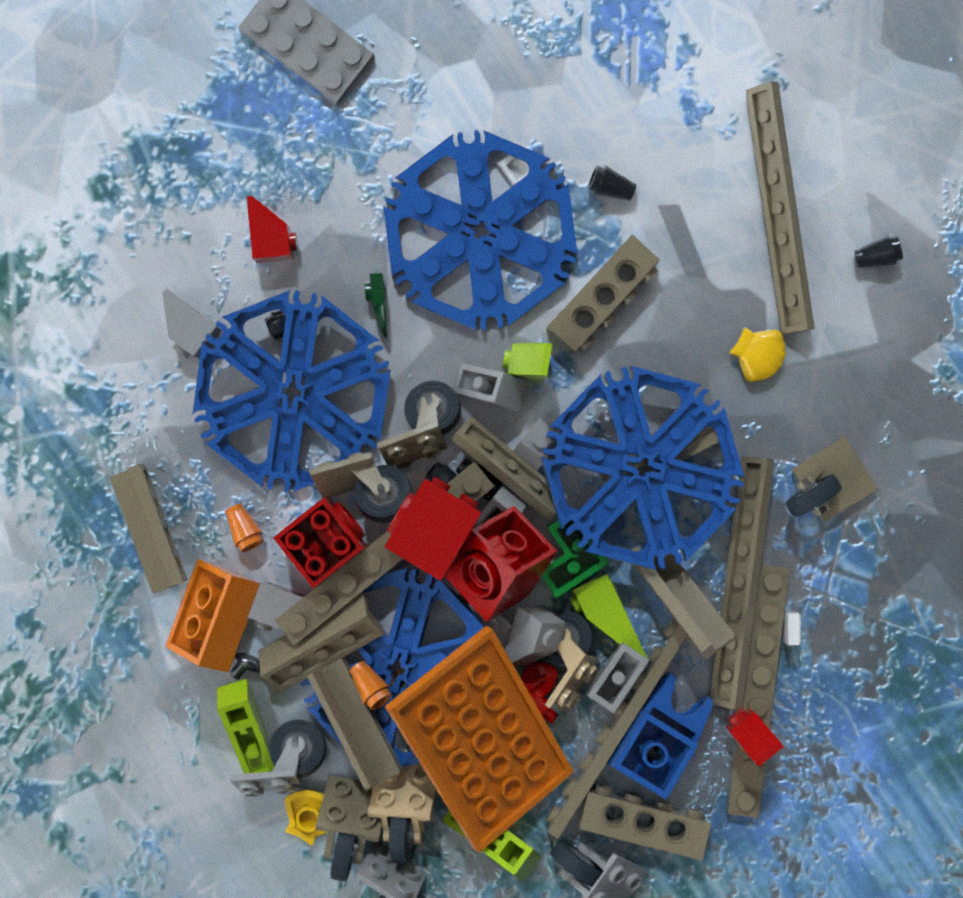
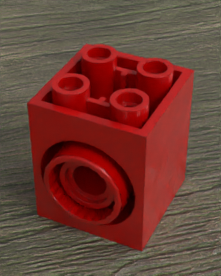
M434 476L431 481L424 479L415 495L412 493L407 495L387 529L391 536L384 548L441 581L482 512L476 509L479 504L477 501L463 493L457 498L448 492L451 487L450 485Z
M323 497L273 537L312 588L320 585L369 546L363 539L365 537L363 529L339 501L335 503L331 497Z
M513 506L471 530L445 577L484 620L488 622L530 595L557 553V550Z

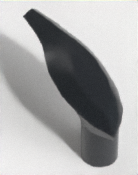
M236 653L237 663L229 672L233 678L239 680L246 670L260 673L258 658L246 653Z

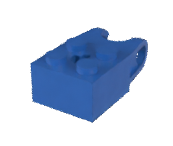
M671 672L665 674L658 681L607 762L618 771L666 800L699 745L697 743L713 705V699L703 695L689 710L681 713L676 712L672 706L671 697L677 677ZM653 747L656 756L654 758L648 757L647 759V751Z

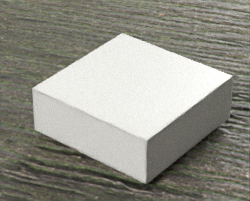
M510 155L497 164L512 186L523 179L529 172L526 162Z
M784 611L783 643L787 645H800L801 615L794 611Z

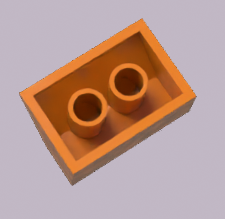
M197 558L165 647L200 667L229 672L232 661L236 656L240 639L246 629L248 615L260 583L240 573Z

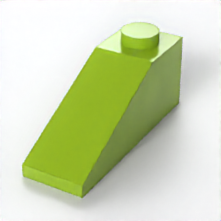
M513 343L511 351L505 350L502 368L508 369L507 374L519 379L544 383L548 374L552 343Z
M606 572L572 588L574 595L569 598L576 613L583 612L590 622L618 644L623 642L647 658Z
M248 679L217 687V711L243 773L273 771L275 766L269 754L270 743Z
M449 811L442 821L467 840ZM508 830L504 831L482 850L483 853L523 883L542 858L533 848Z

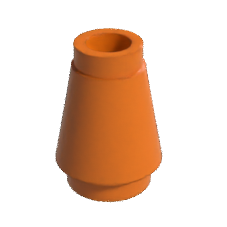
M241 503L233 505L225 511L235 547H239L241 552H246L263 543L262 530Z
M365 661L355 664L349 670L364 706L368 705L371 710H375L391 699L390 686Z

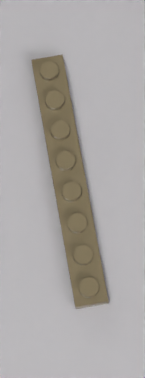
M770 81L747 89L746 95L781 333L792 334L815 329L779 83Z
M750 456L741 457V466L745 478L739 477V480L744 485L737 488L736 498H739L740 502L735 503V508L737 509L734 511L721 617L735 634V639L716 652L710 693L713 705L734 710L741 709L743 705L775 461L774 459Z
M475 462L447 483L451 486L448 492L459 498L463 493L475 501L494 487ZM386 531L275 620L293 645H296L403 560L400 556L384 548L391 536L390 533Z
M761 564L742 708L747 710L750 707L770 729L790 568ZM736 741L734 742L726 812L732 815L759 818L766 762L758 767L745 754Z
M672 619L665 628L663 635L667 637L660 647L655 645L647 657L649 665L631 687L633 690L627 700L623 699L615 713H612L616 717L611 725H604L596 738L599 744L593 753L588 751L579 765L582 771L576 780L571 778L562 791V794L565 796L559 807L554 804L545 818V821L548 822L546 826L547 833L559 839L686 639L687 635L675 619Z

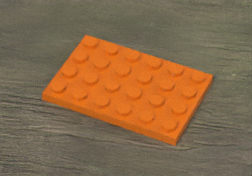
M488 626L482 628L385 706L472 848L478 853L574 773L495 632Z

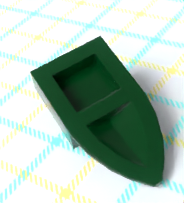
M382 273L370 274V282L364 283L366 301L372 302L378 328L382 335L387 337L384 276Z

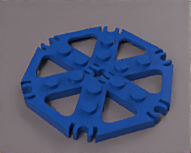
M474 130L475 140L470 144L464 142L462 132H458L457 140L459 146L457 147L453 142V134L395 177L396 180H401L407 184L404 187L398 182H392L391 187L400 191V197L396 200L388 197L385 198V202L391 207H396V210L383 206L392 278L401 272L405 273L396 279V285L399 286L405 281L410 282L412 288L405 294V297L409 299L414 297L417 291L420 293L415 300L411 301L412 304L476 331V318H481L480 327L482 331H486V320L488 318H495L498 322V329H502V315L504 314L508 321L507 327H509L565 284V282L557 280L554 276L557 275L559 278L568 279L570 274L563 272L560 265L563 262L574 264L576 259L571 255H564V252H570L577 256L569 182L559 190L556 188L564 183L566 177L563 175L557 180L551 179L549 172L556 167V164L552 162L546 165L544 170L541 168L544 163L550 161L549 157L483 130L485 136L484 144L480 143L481 137L478 130ZM493 151H500L526 162L529 167L528 174L492 201L487 161L489 154ZM442 158H453L457 164L461 205L422 189L418 184L419 176ZM547 200H553L559 206L562 237L558 242L550 243L513 226ZM470 214V215H472V216H474V217H477V219H473V218L469 217L468 215ZM404 218H410L443 232L447 236L417 259L410 261L402 256L399 223ZM481 223H485V230L489 234L496 236V238L482 235L480 239L475 238V231L465 224L478 227ZM493 224V225H496V226H498V227H500V228L497 229V228H495V227H492L491 225ZM499 257L540 273L543 278L541 286L516 304L508 303L504 298ZM468 261L473 294L472 306L467 310H461L435 299L432 295V287Z
M291 290L222 316V318L230 323V328L223 321L218 320L215 323L222 330L221 338H215L209 333L205 336L210 344L215 345L214 348L202 341L192 413L206 410V413L199 414L194 419L195 423L205 420L210 424V429L200 434L201 438H208L213 433L217 436L212 440L205 441L206 445L261 487L264 486L263 479L265 475L269 476L267 480L268 489H272L275 479H283L285 482L284 491L286 492L289 491L291 479L293 478L295 480L294 491L315 484L309 470L302 469L298 463L304 422L340 449L339 458L332 462L345 460L354 453H360V448L363 444H369L374 449L377 447L376 441L368 437V434L377 437L379 441L381 440L391 369L380 373L377 371V369H384L389 365L388 360L377 362L374 359V354L383 350V346L375 345L371 349L368 348V345L379 341L378 338L322 294V301L319 307L315 306L317 302V293L312 292L309 303H302L299 299L300 290H296L293 294L294 303L289 302ZM273 310H280L285 314L286 322L280 361L245 334L244 324L246 321ZM329 317L355 337L356 346L347 353L312 366L318 322L322 318ZM217 359H225L259 387L221 402L214 401L209 394L213 363ZM284 373H286V380H285V382L283 381V374H284ZM293 375H296V389L301 390V395H295L290 408V399H288V394L283 392V388H288L290 383H292ZM302 375L305 376V383H304V384H301V382H302ZM364 380L371 381L375 386L371 417L364 423L353 419L325 396ZM280 398H283L282 406H279ZM299 401H302L301 409H298ZM272 417L267 458L264 462H252L229 443L231 432Z
M625 366L620 368L622 375L620 381H614L610 371L604 373L607 387L604 385L600 374L548 427L555 428L561 433L558 434L554 431L546 432L545 436L553 438L556 446L554 449L542 448L541 452L547 456L554 455V460L540 458L560 529H563L566 523L572 521L573 525L568 526L564 534L569 536L574 530H579L582 534V539L576 544L578 548L585 546L590 539L592 541L584 552L657 570L654 565V556H656L657 566L663 569L666 568L664 557L667 554L673 556L675 564H681L682 557L678 552L680 549L684 556V561H687L737 509L727 506L725 501L731 504L739 503L740 499L732 497L729 490L732 486L743 487L744 483L737 479L731 480V476L745 477L725 407H721L720 411L713 415L712 411L716 410L721 402L716 400L711 406L703 402L704 395L709 391L707 388L699 391L694 396V392L702 384L634 366L629 367L632 374V379H629L630 374ZM644 385L672 391L680 397L679 407L652 435L639 395V389ZM600 398L607 403L618 444L573 431V420L592 400ZM704 427H710L716 432L723 456V465L720 469L715 470L674 458ZM628 453L634 454V455H637V456H636V457L630 456V455H628ZM642 459L647 460L646 465L653 470H657L658 473L654 471L646 472L641 477L639 476V470L634 468V466L627 465V463H641ZM564 466H573L611 477L581 508L572 509L567 504L559 474ZM623 472L631 473L632 476L625 475ZM649 478L656 480V483L649 481ZM667 491L703 500L710 504L712 509L711 515L690 537L683 538L679 535ZM633 501H635L646 540L645 547L638 552L609 545L603 539V532Z
M411 568L386 573L362 591L365 594L366 592L388 586H396L401 590L390 634L384 630V635L357 649L365 658L367 665L390 686L391 699L373 711L402 767L419 764L420 762L413 751L401 752L396 747V737L399 729L385 706L486 626L443 579L440 581L436 578V584L433 588L432 585L435 582V577L428 574L425 583L422 584L418 580L420 570L412 569L408 581V574ZM437 600H443L464 621L466 632L459 638L421 647L432 605ZM398 660H400V667L405 669V672L399 674L395 679V671L390 669V666L397 664ZM308 679L300 683L301 687L312 686ZM314 691V694L311 697L305 698L304 702L312 703L318 701L319 704L307 707V709L343 748Z

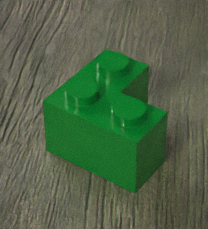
M558 519L546 526V528L563 553L550 562L541 576L555 598L609 564L603 556L584 552L592 540L589 539L585 546L578 548L576 544L582 539L581 532L574 530L572 534L566 536L564 534L568 526L573 525V523L569 521L564 525L563 529H560Z

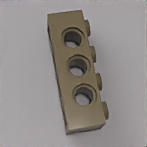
M632 234L547 326L546 330L573 355L578 349L584 353L596 340L591 335L599 326L605 330L617 317L612 312L620 304L626 307L638 294L633 289L641 281L647 284L659 270L655 266L660 259ZM621 267L630 268L634 273V279L630 282L622 281L618 277V269ZM603 289L610 291L613 295V302L609 305L599 303L596 297L598 291ZM580 312L588 313L592 318V325L588 328L579 327L575 322V316Z
M595 784L594 788H590L583 799L577 822L580 830L703 861L712 825L710 820L704 817L705 812L694 808H686V812L674 809V804L662 800H656L655 804L643 801V796L631 792H625V796L613 793L612 788ZM617 805L622 808V814L619 818L609 819L606 817V811L610 806ZM643 813L653 816L652 823L647 827H640L636 824L637 818ZM674 821L683 823V829L677 835L667 833L669 824Z

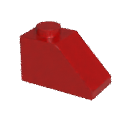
M246 196L252 259L256 263L294 260L293 251H298L296 232H291L287 223L255 197Z
M750 707L747 710L741 708L728 718L730 723L725 728L745 754L758 767L784 747Z

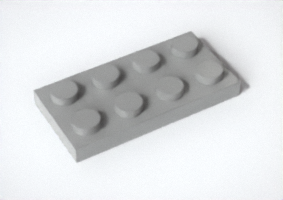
M259 0L238 27L241 33L336 105L339 104L375 57L374 53L304 0Z

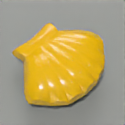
M744 327L739 340L729 353L738 357L746 381L754 382L770 378L778 371L785 358L786 347L783 335L777 329L752 332Z
M303 789L286 796L285 806L290 824L285 832L301 838L309 845H313L317 836L327 833L315 830L324 794L313 789Z

